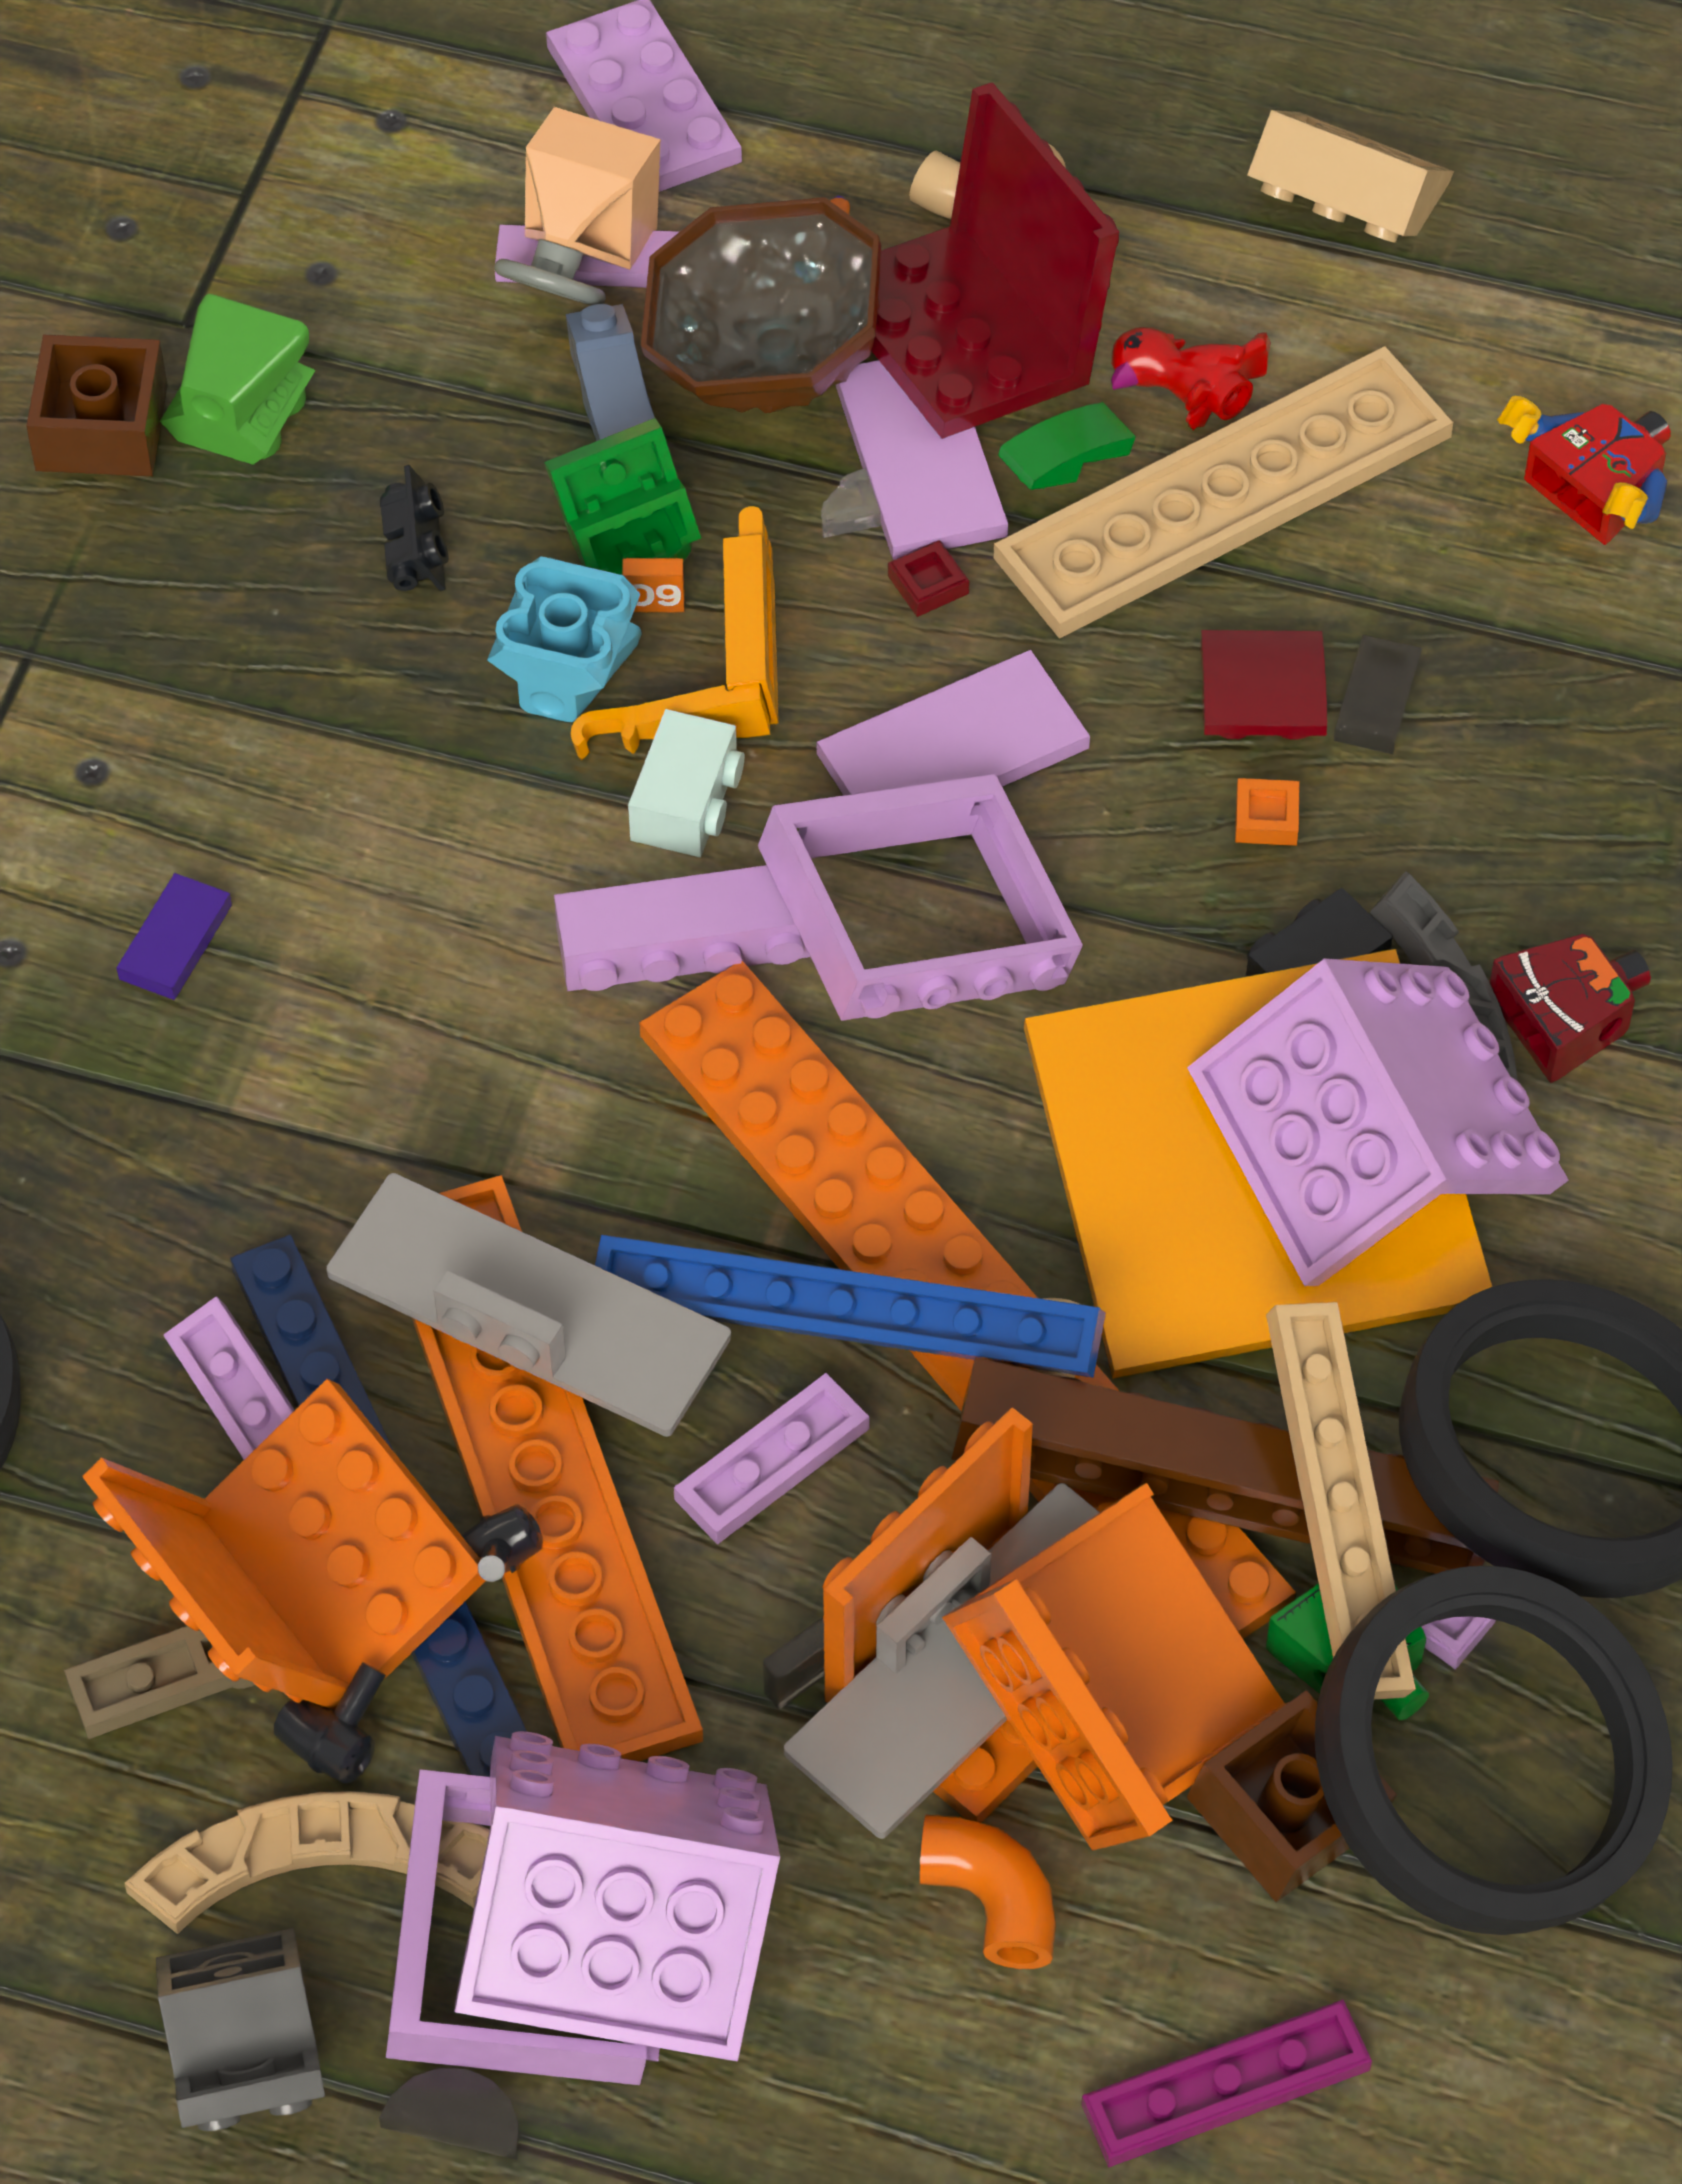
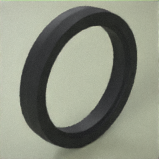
M1535 1279L1509 1282L1485 1289L1457 1304L1435 1326L1415 1356L1407 1376L1399 1410V1435L1407 1469L1420 1495L1438 1520L1455 1538L1491 1565L1522 1570L1547 1578L1571 1590L1580 1597L1619 1598L1641 1595L1662 1589L1681 1580L1682 1518L1667 1527L1644 1535L1626 1538L1592 1537L1565 1531L1541 1522L1524 1513L1499 1495L1479 1475L1460 1446L1450 1416L1449 1389L1451 1377L1456 1370L1470 1357L1486 1348L1499 1343L1524 1338L1559 1339L1592 1347L1626 1363L1651 1381L1670 1400L1682 1417V1329L1658 1312L1631 1298L1597 1286L1573 1281Z
M1469 1566L1442 1571L1410 1583L1377 1604L1348 1634L1337 1650L1320 1690L1315 1721L1316 1761L1324 1796L1336 1826L1363 1867L1385 1889L1415 1911L1439 1923L1480 1934L1511 1935L1537 1931L1569 1922L1599 1906L1627 1883L1641 1867L1660 1834L1669 1805L1673 1762L1668 1724L1659 1694L1638 1654L1609 1619L1571 1590L1547 1578L1508 1567ZM1467 1616L1488 1618L1514 1625L1535 1635L1561 1654L1578 1672L1595 1697L1604 1716L1614 1753L1615 1781L1612 1805L1599 1839L1579 1865L1565 1876L1539 1884L1511 1885L1486 1881L1469 1875L1451 1866L1423 1845L1409 1830L1392 1805L1381 1782L1375 1762L1371 1732L1372 1707L1380 1676L1389 1658L1398 1645L1418 1627L1437 1620Z

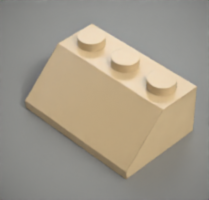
M1271 110L1247 176L1263 181L1260 191L1267 195L1287 202H1293L1295 194L1315 202L1312 209L1314 213L1343 223L1348 214L1367 222L1364 232L1396 243L1399 235L1417 236L1449 185L1454 171L1301 112Z

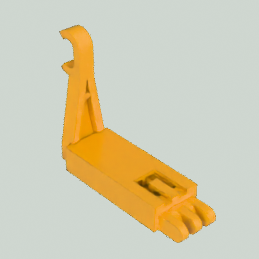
M749 506L739 513V536L723 538L726 684L728 691L725 685L640 705L586 712L579 716L571 727V739L576 753L581 760L590 753L587 742L591 737L621 732L625 749L634 754L640 740L654 739L665 709L736 725V738L770 735V725L779 724L773 551L768 539L762 511L758 507Z

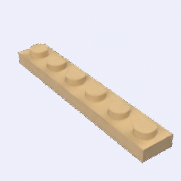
M1338 1302L1275 1305L1266 1314L1334 1658L1337 1650L1356 1625L1377 1604L1394 1593L1396 1589ZM1406 1639L1398 1645L1389 1658L1380 1676L1374 1700L1404 1698L1416 1689Z

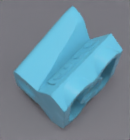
M540 556L532 563L521 568L515 578V594L508 611L501 615L497 621L495 630L496 640L487 661L517 681L519 704L524 711L564 722H574L637 647L642 632L640 627L631 623L630 620L641 594L623 575Z

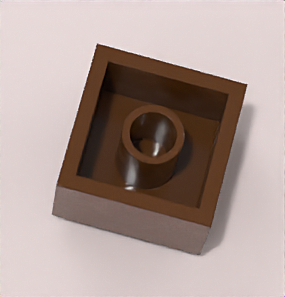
M43 334L26 425L35 471L153 477L161 429L160 420L163 417L168 387L160 340Z
M1307 1690L1205 1762L1187 1795V1799L1275 1902L1281 1900L1350 1849L1336 1826L1321 1786L1315 1751V1721L1318 1703ZM1380 1775L1388 1798L1393 1803L1397 1794Z

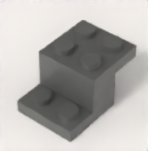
M294 1928L156 1957L158 2000L175 2078L176 2102L182 2128L198 2125V2129L202 2131L221 2130L237 2124L241 2120L240 2115L269 2109L272 2115L294 2114L310 2107L313 2099L325 2097L319 2055Z

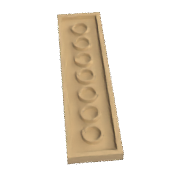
M1384 346L994 543V559L1060 639L1451 438L1453 421L1387 347Z

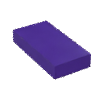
M174 873L116 967L119 980L175 1000L232 906L230 893Z

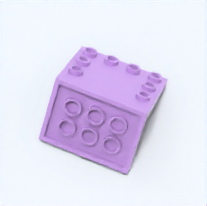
M1324 958L1187 1067L1304 1286L1321 1285L1440 1194H1551L1569 1181L1558 1162L1560 1154L1557 1146L1546 1133L1540 1130L1528 1109L1530 1102L1526 1091L1518 1081L1510 1077L1498 1055L1499 1045L1495 1036L1486 1026L1479 1022L1468 1002L1469 991L1465 983L1449 967Z
M514 1732L511 1739L495 1736L490 1760L491 1826L455 2001V2012L738 2062L780 1860L767 1785L757 1783L755 1775L738 1769L720 1768L717 1769L716 1775L689 1771V1765L686 1762L666 1756H651L648 1759V1763L621 1759V1753L618 1750L599 1744H582L580 1750L577 1751L552 1746L553 1741L550 1738L532 1732Z

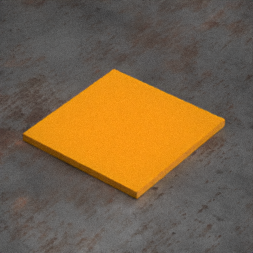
M1396 949L1339 959L1400 964ZM1317 964L1025 1018L1024 1031L1094 1307H1100L1106 1312L1102 1339L1113 1379L1272 1348L1266 1314L1275 1305L1338 1302L1343 1332L1350 1333L1447 1314L1465 1299L1492 1287L1466 1194H1440L1321 1285L1304 1286L1187 1067Z

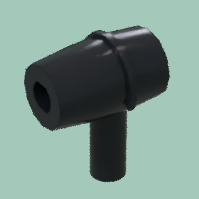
M515 1504L492 1516L486 1515L482 1517L480 1523L462 1534V1537L480 1558L478 1573L486 1580L484 1583L497 1581L509 1571L511 1573L520 1569L519 1565L543 1549V1537L539 1525L534 1517L519 1504Z
M362 1662L334 1711L307 1700L297 1703L291 1699L278 1713L274 1723V1735L296 1755L307 1762L314 1772L324 1773L343 1784L352 1783L365 1772L375 1752V1741L357 1725L386 1674Z

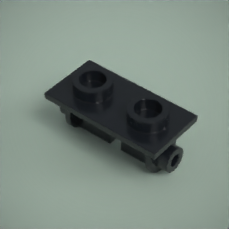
M410 465L404 466L406 484H390L385 488V493L380 497L383 535L388 540L395 539L384 544L387 578L400 591L412 590L417 586V582L427 578L440 591L446 590L443 564H446L449 560L448 550L440 534L439 517L444 515L443 502L436 487L432 483L426 484Z

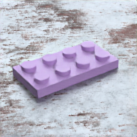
M637 0L546 32L547 48L589 118L661 139L659 192L742 162L741 145L650 0Z

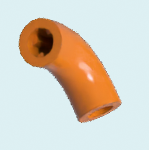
M926 1814L921 1844L920 1884L956 1887L971 1892L981 1900L985 1907L986 1915L983 1954L991 1962L1015 1969H1035L1050 1964L1053 1959L1056 1931L1052 1888L1030 1850L999 1827L962 1817Z

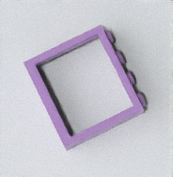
M996 774L774 805L772 807L758 848L841 1021L862 1017L881 1018L892 1012L923 1007L926 1009H937L948 1003L978 998L992 1000L1004 994L1032 989L1046 991L1066 983L1083 944ZM972 834L1026 944L864 970L811 858Z
M420 1769L386 2058L640 2085L646 2061L658 2062L660 2048L628 2042H609L420 2021L442 1820L491 1826L490 1777Z

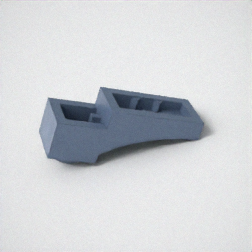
M595 304L586 307L580 312L566 314L570 353L581 382L583 404L596 441L655 418L643 380L633 331L623 304L614 306Z

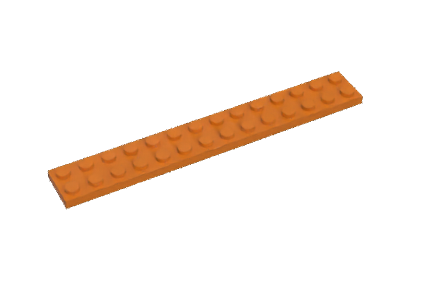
M743 961L741 964L732 965L639 1022L640 1037L840 1270L1038 1298ZM909 1350L962 1411L974 1360ZM1097 1364L1094 1378L1075 1375V1378L1084 1383L1119 1391ZM1030 1478L1029 1491L1040 1502L1058 1484ZM1071 1488L1099 1512L1119 1500ZM1159 1509L1243 1639L1269 1622L1271 1616L1295 1600L1296 1591L1239 1527Z

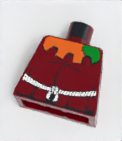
M1585 934L1496 958L1493 961L1490 985L1498 1000L1504 1019L1550 1084L1577 1068L1627 1032L1635 1003L1632 992L1649 985L1651 982L1648 965L1639 952L1632 950L1609 961L1595 940Z

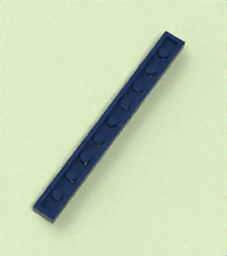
M291 1234L231 1257L233 1273L296 1408L326 1379L334 1381L343 1388L393 1450ZM464 1602L411 1654L467 1774L490 1777V1760L495 1736L511 1739L512 1733L519 1731L527 1732L472 1614L466 1602Z

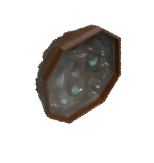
M825 197L710 207L649 256L641 337L643 354L655 363L672 381L692 392L701 401L711 406L732 408L740 413L753 408H759L764 413H772L790 406H808L814 398L822 396L832 385L846 382L854 368L871 354L876 335L877 312L880 309L878 295L882 247L880 238Z

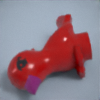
M1153 327L1133 328L1121 334L1115 341L1111 353V364L1114 369L1111 378L1112 389L1116 390L1132 386L1168 389L1185 403L1186 410L1190 411L1186 422L1192 430H1195L1197 427H1204L1212 412L1222 420H1229L1237 416L1245 408L1253 393V384L1249 380L1263 377L1267 374V361L1271 345L1267 332L1256 334L1242 346L1203 344L1180 350L1186 343L1184 339H1175L1173 334H1166Z

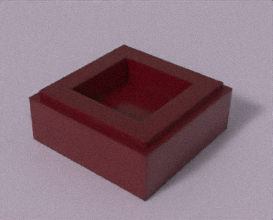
M940 540L888 563L889 579L917 617L969 594L968 578Z

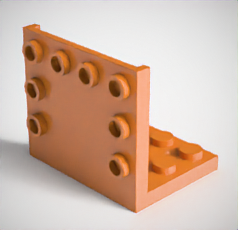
M326 1379L205 1499L102 1457L82 1476L98 1497L93 1502L97 1513L112 1528L119 1532L124 1531L136 1546L131 1551V1556L137 1565L156 1581L162 1580L174 1595L169 1601V1605L174 1613L191 1629L195 1631L201 1630L213 1647L208 1651V1656L214 1665L232 1681L237 1682L242 1678L253 1682L265 1692H270L272 1689L278 1690L297 1703L307 1700L335 1710L362 1662L377 1668L386 1674V1678L486 1581L478 1573L479 1556L338 1383Z
M1013 1407L995 1424L991 1421L982 1424L968 1440L964 1454L951 1467L947 1469L945 1466H940L935 1469L920 1487L918 1498L902 1514L894 1511L886 1516L875 1529L871 1537V1544L854 1560L851 1557L842 1559L826 1577L823 1584L825 1702H830L876 1658V1621L881 1611L893 1598L900 1594L908 1597L923 1583L926 1570L942 1552L950 1550L954 1553L970 1537L975 1539L986 1550H989L1028 1513L1033 1423ZM1007 1719L933 1792L962 1817L982 1823L1038 1766Z
M1147 1483L1137 1487L942 1617L1092 1851L1149 1837L1173 1821L1163 1805L1194 1784L1204 1763L1289 1703L1283 1702L1151 1498L1154 1493Z

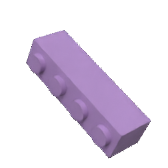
M767 865L554 895L556 928L567 991L581 989L599 991L617 984L645 980L663 982L675 976L709 971L721 973L732 965L741 964L742 961L747 966L766 963L783 965L795 962L801 958L810 957Z

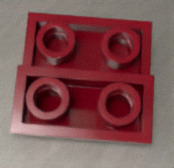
M1201 630L1200 654L1203 679L1202 713L1204 735H1219L1227 739H1241L1248 735L1281 736L1292 740L1304 739L1308 736H1327L1326 674L1322 631Z

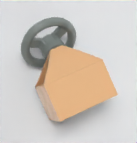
M554 107L526 146L525 237L538 241L532 264L530 266L509 259H499L494 266L495 272L504 278L588 305L604 304L606 300L605 293L596 287L573 280L575 272L579 270L583 255L630 270L652 232L657 230L661 139Z

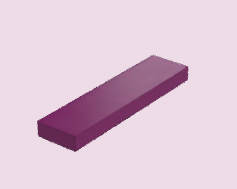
M1342 1999L1082 2095L1081 2105L1109 2168L1368 2072L1371 2069L1372 2060Z

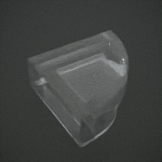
M866 468L843 477L840 480V485L824 501L821 511L823 538L881 526V513Z

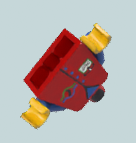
M1516 395L1511 397L1497 418V421L1500 425L1504 424L1514 428L1511 432V437L1516 443L1521 444L1525 440L1530 441L1524 480L1603 545L1609 543L1624 526L1634 529L1636 524H1648L1658 519L1667 488V480L1663 474L1666 452L1662 445L1671 437L1669 425L1660 414L1649 411L1632 422L1612 405L1601 404L1587 412L1547 416L1541 414L1540 409L1527 398Z

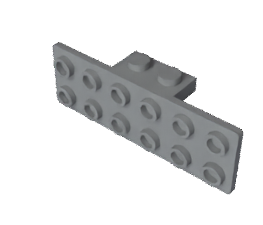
M391 1173L387 1176L327 1265L329 1279L666 1437L673 1434L731 1341V1330L727 1326L396 1173Z
M1061 1483L1050 1491L991 1549L986 1550L975 1539L970 1537L954 1553L950 1550L942 1552L926 1570L923 1583L908 1597H905L903 1594L896 1596L881 1611L876 1621V1658L785 1743L784 1756L876 1837L880 1839L887 1837L1007 1720L942 1617L1100 1512L1066 1484Z

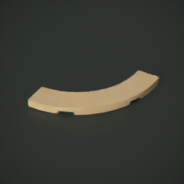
M347 1791L316 1792L282 1797L245 1807L237 1811L238 1816L217 1823L200 1833L196 1829L171 1844L149 1860L124 1883L126 1892L175 1933L179 1934L198 1915L226 1896L267 1877L292 1870L323 1865H358L378 1867L407 1874L415 1804L402 1802L399 1796ZM442 1820L435 1885L452 1893L474 1908L490 1830L479 1824Z

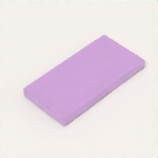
M879 360L858 364L849 374L846 382L835 384L893 560L938 540L941 541L946 549L1008 537V522L975 427L941 439Z
M1029 650L817 741V755L843 795L996 774L1001 786H1005L1089 749L1090 735L1033 652Z

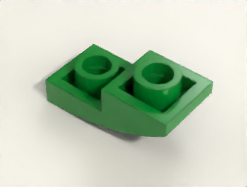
M1103 402L1069 410L1030 427L1001 445L998 456L1030 490L1044 489L1077 482L1083 463L1130 455L1136 436Z

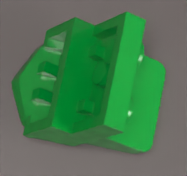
M655 418L544 462L572 545L582 565L585 567L622 575L623 559L680 558L683 559L684 563L690 555L691 542L701 539L686 489L678 479L662 427Z

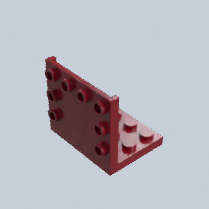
M993 82L972 89L950 226L881 250L878 291L880 309L877 312L876 335L872 352L941 439L1089 385L1099 332L1102 328V317L1107 292L1110 287L1116 247L1119 243V230L1113 219L1108 214L1102 212L1085 192L1081 181L1068 172L1053 154L1048 142L1040 139L1023 119L1018 107L1013 102H1009Z

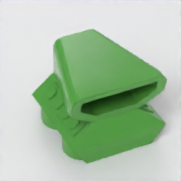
M205 295L197 308L181 387L160 422L179 442L252 465L261 459L274 455L282 442L281 429L287 418L298 413L304 406L306 401L305 387L315 372L314 369L298 362L309 344V330L307 326L298 320L217 295Z

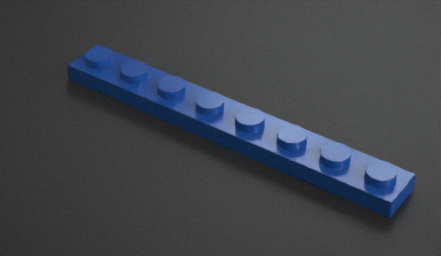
M601 1235L595 1266L718 1322L975 1360V1357L994 1362L1004 1361L1015 1364L1018 1367L1094 1378L1106 1314L1100 1307L607 1235Z

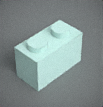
M665 709L628 804L630 841L701 858L709 835L717 837L723 827L727 803L723 798L727 787L736 788L741 779L745 755L744 752L737 751L736 725Z

